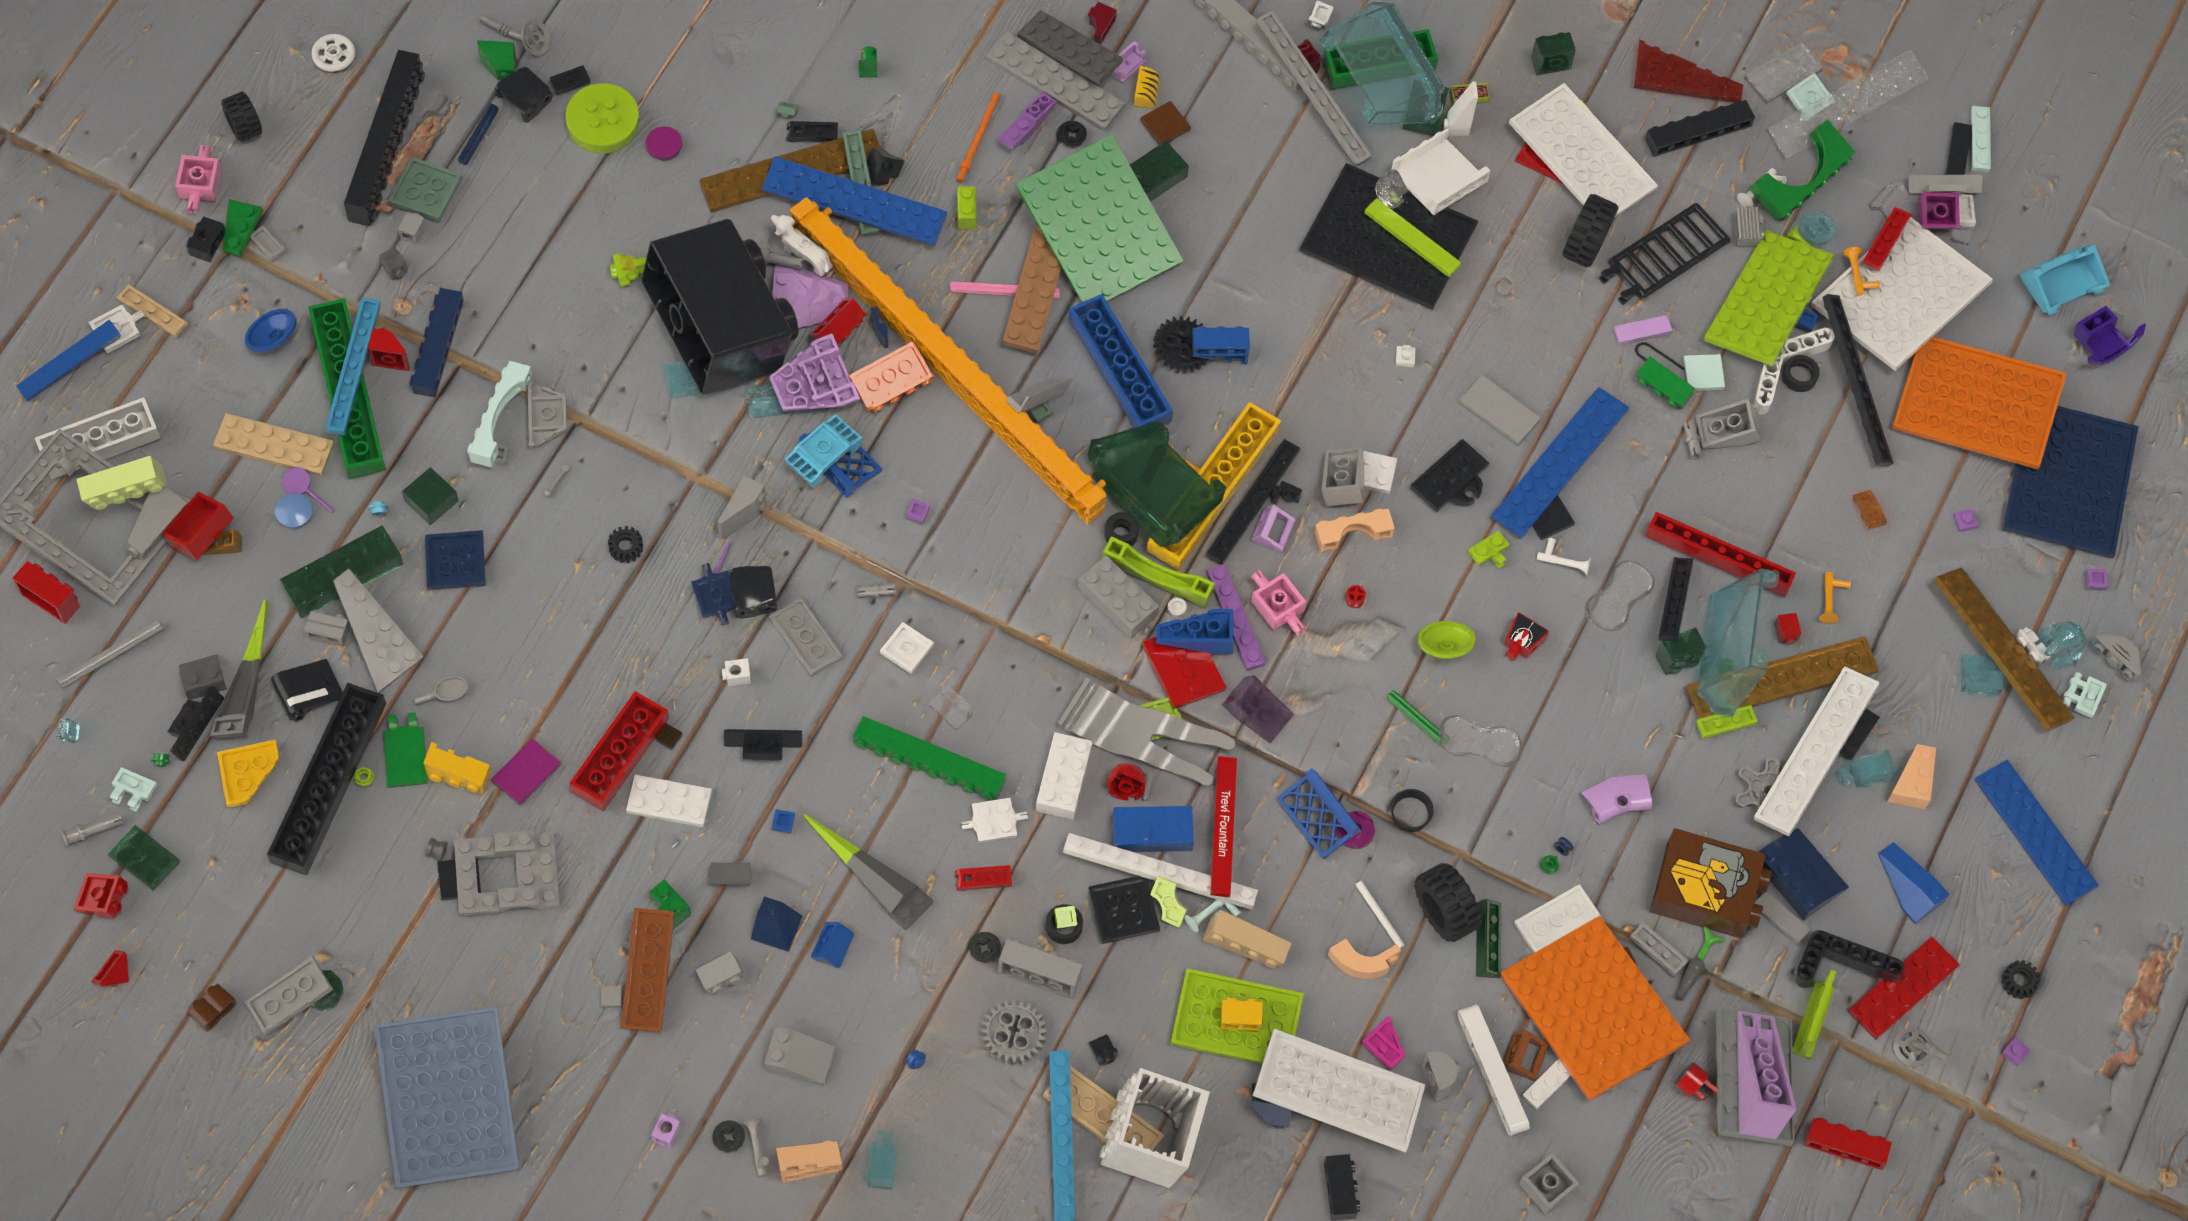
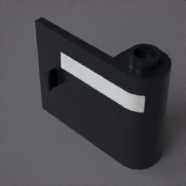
M327 659L280 671L271 677L272 684L289 719L294 721L302 720L310 708L338 701L343 693Z

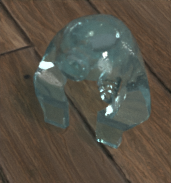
M2065 621L2054 623L2041 629L2039 632L2041 638L2039 644L2042 642L2047 648L2044 652L2045 656H2051L2063 648L2068 650V654L2059 655L2051 662V665L2057 671L2064 666H2075L2085 646L2086 636L2083 628L2075 622Z

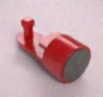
M1695 1062L1689 1064L1675 1081V1085L1688 1097L1694 1094L1704 1101L1706 1097L1698 1091L1702 1084L1717 1095V1088L1707 1080L1709 1074Z

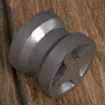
M431 838L427 846L426 857L431 858L434 856L442 861L446 855L448 842H439L435 838Z

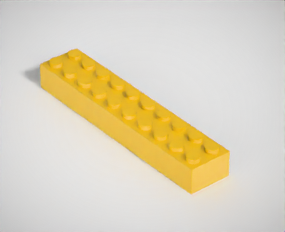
M1249 402L1149 539L1147 552L1179 571L1278 434L1281 420Z

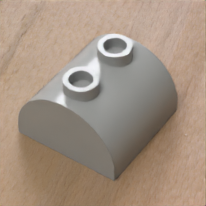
M1433 1051L1426 1053L1422 1067L1436 1103L1444 1100L1451 1093L1455 1080L1459 1079L1458 1073H1461V1068L1458 1061L1455 1062L1444 1052Z

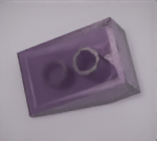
M1255 675L1245 676L1222 704L1237 720L1269 743L1275 739L1294 715Z

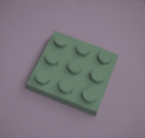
M411 157L388 203L389 205L412 213H418L423 217L440 222L462 180V174Z

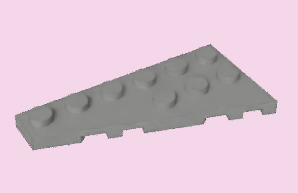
M348 569L333 580V583L345 609L363 659L368 667L369 674L374 682L377 693H380L421 661L423 655Z

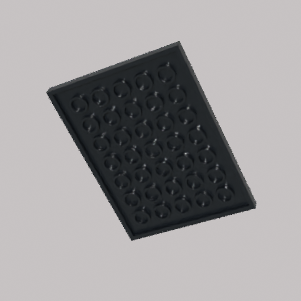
M1346 163L1305 237L1300 251L1433 310L1449 277L1364 213L1365 209L1377 198L1457 260L1462 256L1478 225V220L1448 207L1433 215L1409 190Z

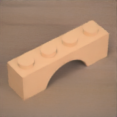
M1376 509L1370 513L1361 512L1351 517L1342 516L1332 521H1320L1315 525L1314 534L1320 552L1338 549L1341 538L1348 532L1362 531L1369 534L1374 540L1393 537L1395 528L1389 509Z

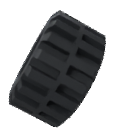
M241 91L222 99L221 105L232 132L240 142L262 134L259 117L247 94Z

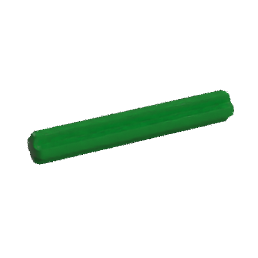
M1393 690L1388 694L1387 699L1438 744L1445 746L1448 743L1449 737L1396 691Z

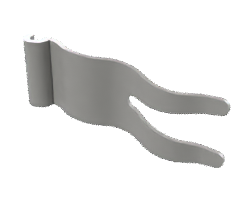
M1087 677L1057 723L1066 732L1090 740L1094 746L1104 751L1145 762L1161 770L1195 780L1204 786H1210L1213 783L1212 775L1152 743V737L1154 735H1162L1180 741L1212 745L1228 751L1235 748L1234 739L1221 732L1189 723L1158 710L1132 704L1101 685L1093 684Z

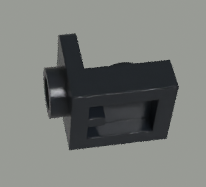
M1281 481L1279 486H1275L1272 492L1274 504L1278 503L1281 496L1289 502L1299 503L1302 495V489L1284 481Z
M1108 1034L1089 1042V1046L1099 1065L1104 1063L1108 1065L1118 1057V1050L1114 1048Z

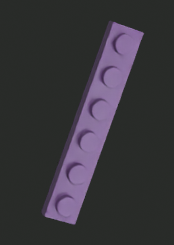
M1225 564L1207 569L1206 573L1209 580L1215 583L1214 592L1221 609H1233V639L1246 670L1250 671L1265 666V660Z

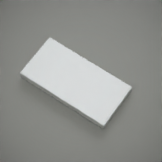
M1579 884L1515 920L1513 924L1531 951L1535 953L1601 915Z

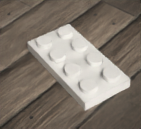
M635 775L626 813L704 827L712 789Z

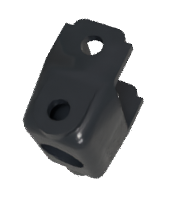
M522 67L507 75L497 83L494 89L496 97H505L514 106L523 110L521 112L522 120L527 123L536 117L553 98V93L550 91L549 86L528 67Z
M743 566L729 571L733 597L737 605L735 608L737 618L756 617L777 610L774 579L770 566Z

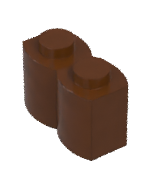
M219 984L210 986L205 991V996L200 1000H195L189 1007L190 1017L207 1032L216 1026L237 1004L235 998Z

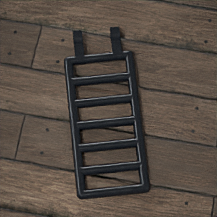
M1694 203L1610 259V263L1613 266L1602 271L1601 274L1603 276L1599 280L1605 284L1618 273L1627 280L1632 287L1620 293L1621 297L1618 298V301L1622 305L1637 294L1642 298H1646L1728 244L1730 237L1698 203ZM1696 211L1721 240L1713 244L1688 216ZM1682 220L1707 249L1699 253L1677 229L1675 224ZM1669 230L1689 251L1693 258L1686 262L1661 234ZM1655 238L1680 267L1672 271L1647 243ZM1641 247L1666 276L1658 280L1633 252ZM1627 256L1652 285L1644 289L1619 261Z

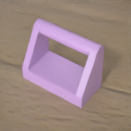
M1274 504L1263 508L1251 541L1277 552H1283L1295 523V518ZM1275 518L1286 522L1278 543L1268 537Z

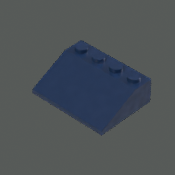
M1799 828L1793 830L1790 836L1784 835L1759 851L1766 854L1763 868L1772 871L1771 883L1803 920H1806L1849 888Z

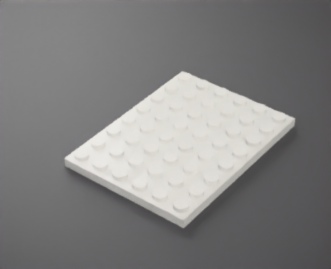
M1910 218L1880 271L1863 264L1867 253L1858 260L1862 282L1879 280V289H1864L1863 295H1856L1851 266L1811 302V306L1829 320L1822 297L1827 294L1840 295L1853 339L1896 371L1992 283L1993 279L1929 230L1922 228V225L1913 218Z

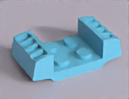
M835 414L803 439L784 460L787 465L814 488L823 481V473L845 453L848 452L852 455L858 450L863 437Z

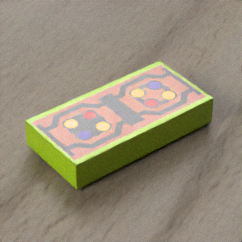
M1487 83L1476 84L1478 93L1477 103L1489 102ZM1470 84L1451 86L1453 104Z

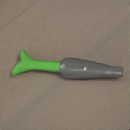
M1703 926L1705 942L1697 957L1693 958L1688 964L1680 990L1676 996L1680 1001L1684 1000L1688 991L1703 972L1705 967L1704 959L1711 946L1725 941L1723 937L1714 936L1706 926Z

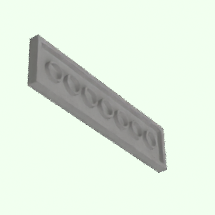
M1007 31L986 55V60L1036 91L1044 92L1055 99L1059 105L1104 132L1125 107V102Z

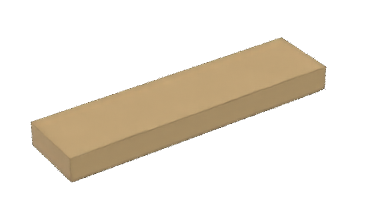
M130 284L117 296L119 302L135 312L141 310L145 316L144 318L175 338L188 326L187 321Z

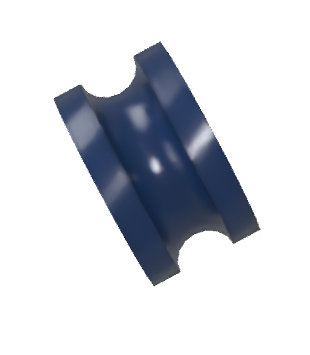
M1560 837L1558 839L1559 842L1554 843V847L1560 854L1567 856L1574 847L1568 839Z

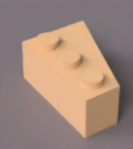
M1916 745L1887 802L1926 809L1931 801L1936 756L1935 747Z

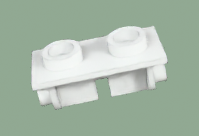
M2026 627L2018 631L2015 636L2016 641L2019 642L2038 667H2040L2044 660L2047 661L2051 658L2050 651L2042 642L2037 646L2035 645L2039 638L2032 629Z

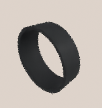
M1406 789L1399 792L1391 803V815L1397 827L1407 832L1422 830L1430 822L1434 813L1431 799L1424 792L1417 789ZM1404 798H1416L1427 807L1428 820L1425 824L1418 827L1405 826L1396 819L1393 813L1395 805Z

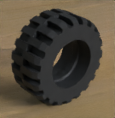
M1596 194L1589 195L1562 252L1564 258L1586 268L1592 266L1617 214L1619 207L1616 203Z
M1440 863L1418 875L1414 882L1416 897L1429 923L1443 939L1449 942H1456L1480 927L1482 919L1479 905L1470 890L1471 888L1457 869H1454L1448 863Z

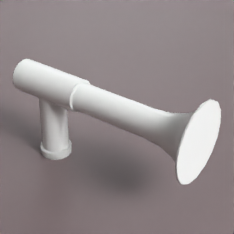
M1771 168L1767 172L1777 181L1783 184L1786 183L1787 177L1776 175L1775 169ZM1751 191L1746 194L1739 193L1737 200L1743 207H1752L1754 194Z
M1548 538L1545 553L1538 552L1537 560L1580 569L1587 577L1591 558L1587 561H1575L1552 555L1556 540Z

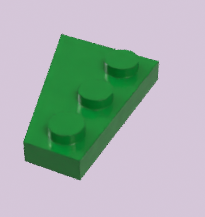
M229 199L223 251L226 254L242 257L250 236L254 232L264 211L261 206Z

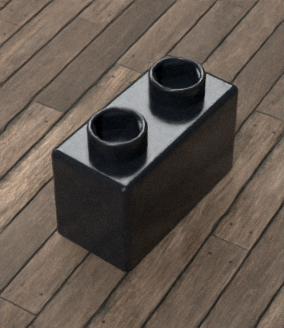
M724 219L651 241L641 278L645 290L702 395L775 373L783 366L789 342L797 338L799 330L796 314L789 301L785 298L774 299L764 280L766 277V264L760 247L752 239L743 241L730 219Z

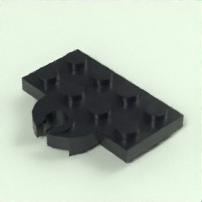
M1461 439L1410 485V489L1436 512L1442 509L1449 501L1460 506L1472 505L1475 500L1473 497H1468L1465 492L1472 491L1476 498H1480L1483 483L1478 475L1489 466V462L1464 439Z

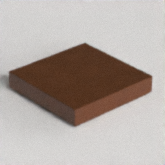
M1171 101L1140 118V121L1160 147L1191 130V126Z

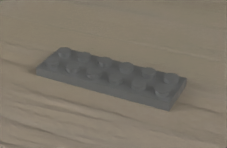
M1041 10L1017 33L1018 38L1099 85L1123 62L1122 57Z

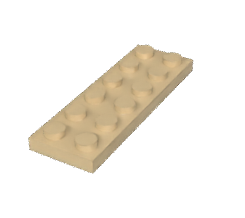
M225 413L213 443V448L290 469L299 467L306 470L309 474L322 477L335 443L333 440Z
M1070 1066L1072 1119L1107 1143L1108 1139L1105 1138L1108 1127H1111L1113 1120H1111L1113 1109L1117 1107L1119 1102ZM1050 1086L1043 1094V1097L1051 1102ZM1132 1111L1129 1124H1132V1127L1125 1134L1123 1141L1128 1143L1134 1137L1136 1139L1135 1146L1142 1144L1144 1149L1148 1148L1154 1151L1165 1135Z

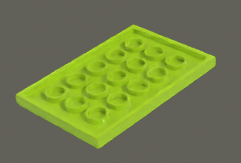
M1186 968L1170 1045L1263 1064L1274 1029L1293 1036L1296 1035L1304 993ZM1236 998L1238 1001L1256 999L1258 1002H1263L1261 1031L1221 1029L1222 1000Z

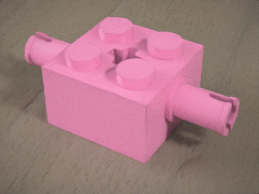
M200 145L198 157L181 156L175 188L179 198L189 199L186 211L190 214L193 213V210L194 214L198 213L200 200L216 201L222 168L218 158H209L212 148L208 145H205V149L204 145Z
M1258 570L1257 573L1255 572L1251 578L1259 586V589L1253 592L1251 603L1273 631L1288 623L1297 636L1300 635L1299 632L1303 633L1306 627L1297 616L1305 611L1306 600L1284 573L1269 582L1261 570Z

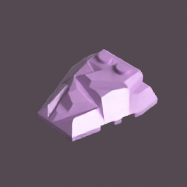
M775 265L774 299L785 298L789 301L796 314L798 328L807 326L808 329L813 327V324L821 323L844 298H848V283L826 276L820 277L815 272L805 269L798 270Z
M833 334L814 340L809 348L804 352H799L793 361L787 362L769 377L783 411L843 407L860 400L854 383L848 377L849 374Z

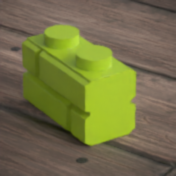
M974 186L957 187L958 229H976V187Z

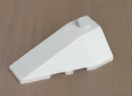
M1472 82L1448 111L1447 118L1443 121L1444 129L1449 130L1448 136H1469L1478 99L1476 82Z

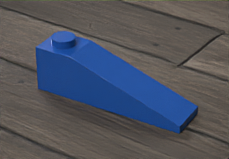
M1233 609L1208 610V613L1198 616L1194 614L1187 619H1176L1156 625V644L1212 654H1233Z
M1894 842L1878 853L1883 867L1891 879L1893 890L1898 895L1902 910L1914 924L1945 903L1950 894L1937 879Z

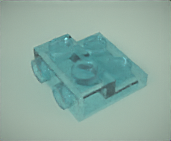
M682 358L678 362L662 364L669 400L701 394Z
M1963 654L1961 657V692H1967L1970 695L1986 694L1989 697L1999 696L2003 690V673L1993 659L1988 656Z

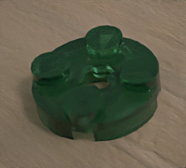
M322 970L334 990L317 1000L310 1007L316 1008L319 1011H327L338 1005L339 1000L343 997L344 987L341 979L333 971Z

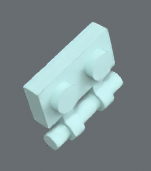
M2075 672L2074 677L2069 681L2068 691L2063 695V704L2069 708L2073 702L2076 704L2074 711L2092 718L2107 684L2090 676L2086 682L2082 681V674ZM2078 688L2082 690L2080 696L2075 694Z

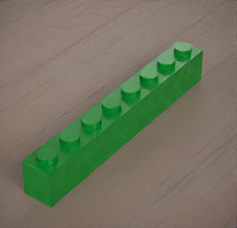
M865 716L862 717L853 735L854 744L861 749L867 748L872 750L878 756L889 757L898 764L904 763L915 771L921 770L926 772L932 778L943 779L952 786L958 785L966 792H975L989 801L998 799L1006 782L1005 773Z

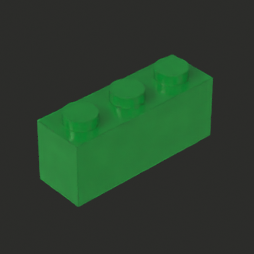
M1651 356L1648 357L1636 373L1639 383L1645 387L1648 385L1654 389L1653 392L1660 398L1662 396L1666 397L1668 403L1674 408L1679 407L1683 409L1696 392L1693 386Z

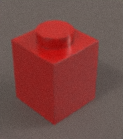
M1797 613L1777 616L1774 624L1779 643L1793 644L1797 642L1802 634Z

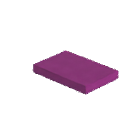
M531 739L491 778V781L518 805H521L561 766V762L534 739Z

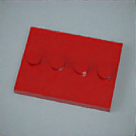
M1156 637L1142 642L1143 649L1173 709L1226 691L1227 687L1210 653L1156 644Z

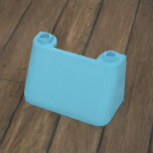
M2095 244L2073 249L2019 273L2022 282L2042 312L2048 315L2058 312V308L2064 303L2087 293L2094 292V295L2104 292V288L2110 285Z

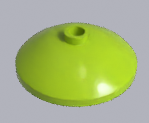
M1439 621L1421 629L1418 634V644L1424 652L1433 657L1454 659L1466 655L1474 648L1476 636L1472 629L1464 624L1453 621Z

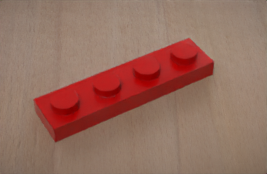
M1894 207L1863 260L1864 265L1880 271L1910 220L1911 213Z

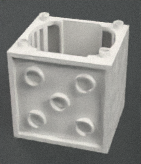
M1140 1068L1136 1074H1132L1131 1079H1128L1127 1083L1123 1085L1122 1090H1119L1116 1101L1119 1103L1113 1109L1111 1115L1113 1123L1111 1127H1108L1105 1135L1108 1141L1105 1146L1103 1145L1099 1157L1102 1158L1101 1165L1170 1188L1189 1168L1210 1092ZM1141 1103L1156 1106L1166 1112L1175 1123L1174 1128L1178 1130L1172 1151L1168 1157L1165 1152L1159 1154L1157 1151L1153 1152L1148 1148L1144 1149L1142 1144L1135 1146L1136 1139L1134 1137L1128 1143L1123 1141L1125 1134L1132 1127V1124H1129L1134 1104Z

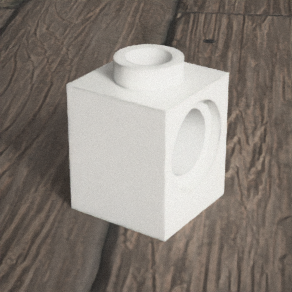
M748 658L725 661L722 675L723 680H727L728 687L751 684ZM733 671H740V674L733 675L731 673Z

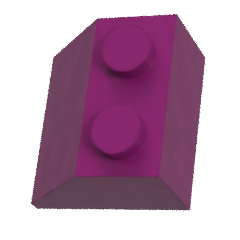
M1922 192L1918 198V217L1922 228L1959 229V193Z

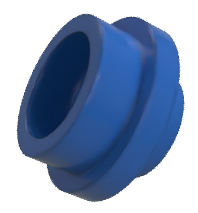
M919 1050L911 1052L906 1060L910 1069L922 1067L925 1063L926 1055Z

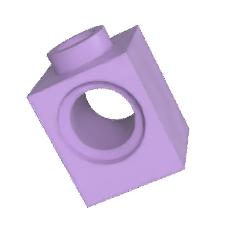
M661 1113L651 1134L652 1141L671 1149L681 1129L679 1119L672 1114H667L666 1116ZM665 1126L672 1127V1130L670 1132H662V1129Z

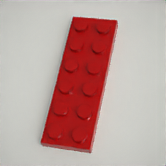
M1932 936L1903 961L1905 968L1903 977L1899 982L1894 983L1883 979L1848 1010L1875 1040L1882 1036L1960 966ZM1895 968L1892 972L1897 973L1899 970Z

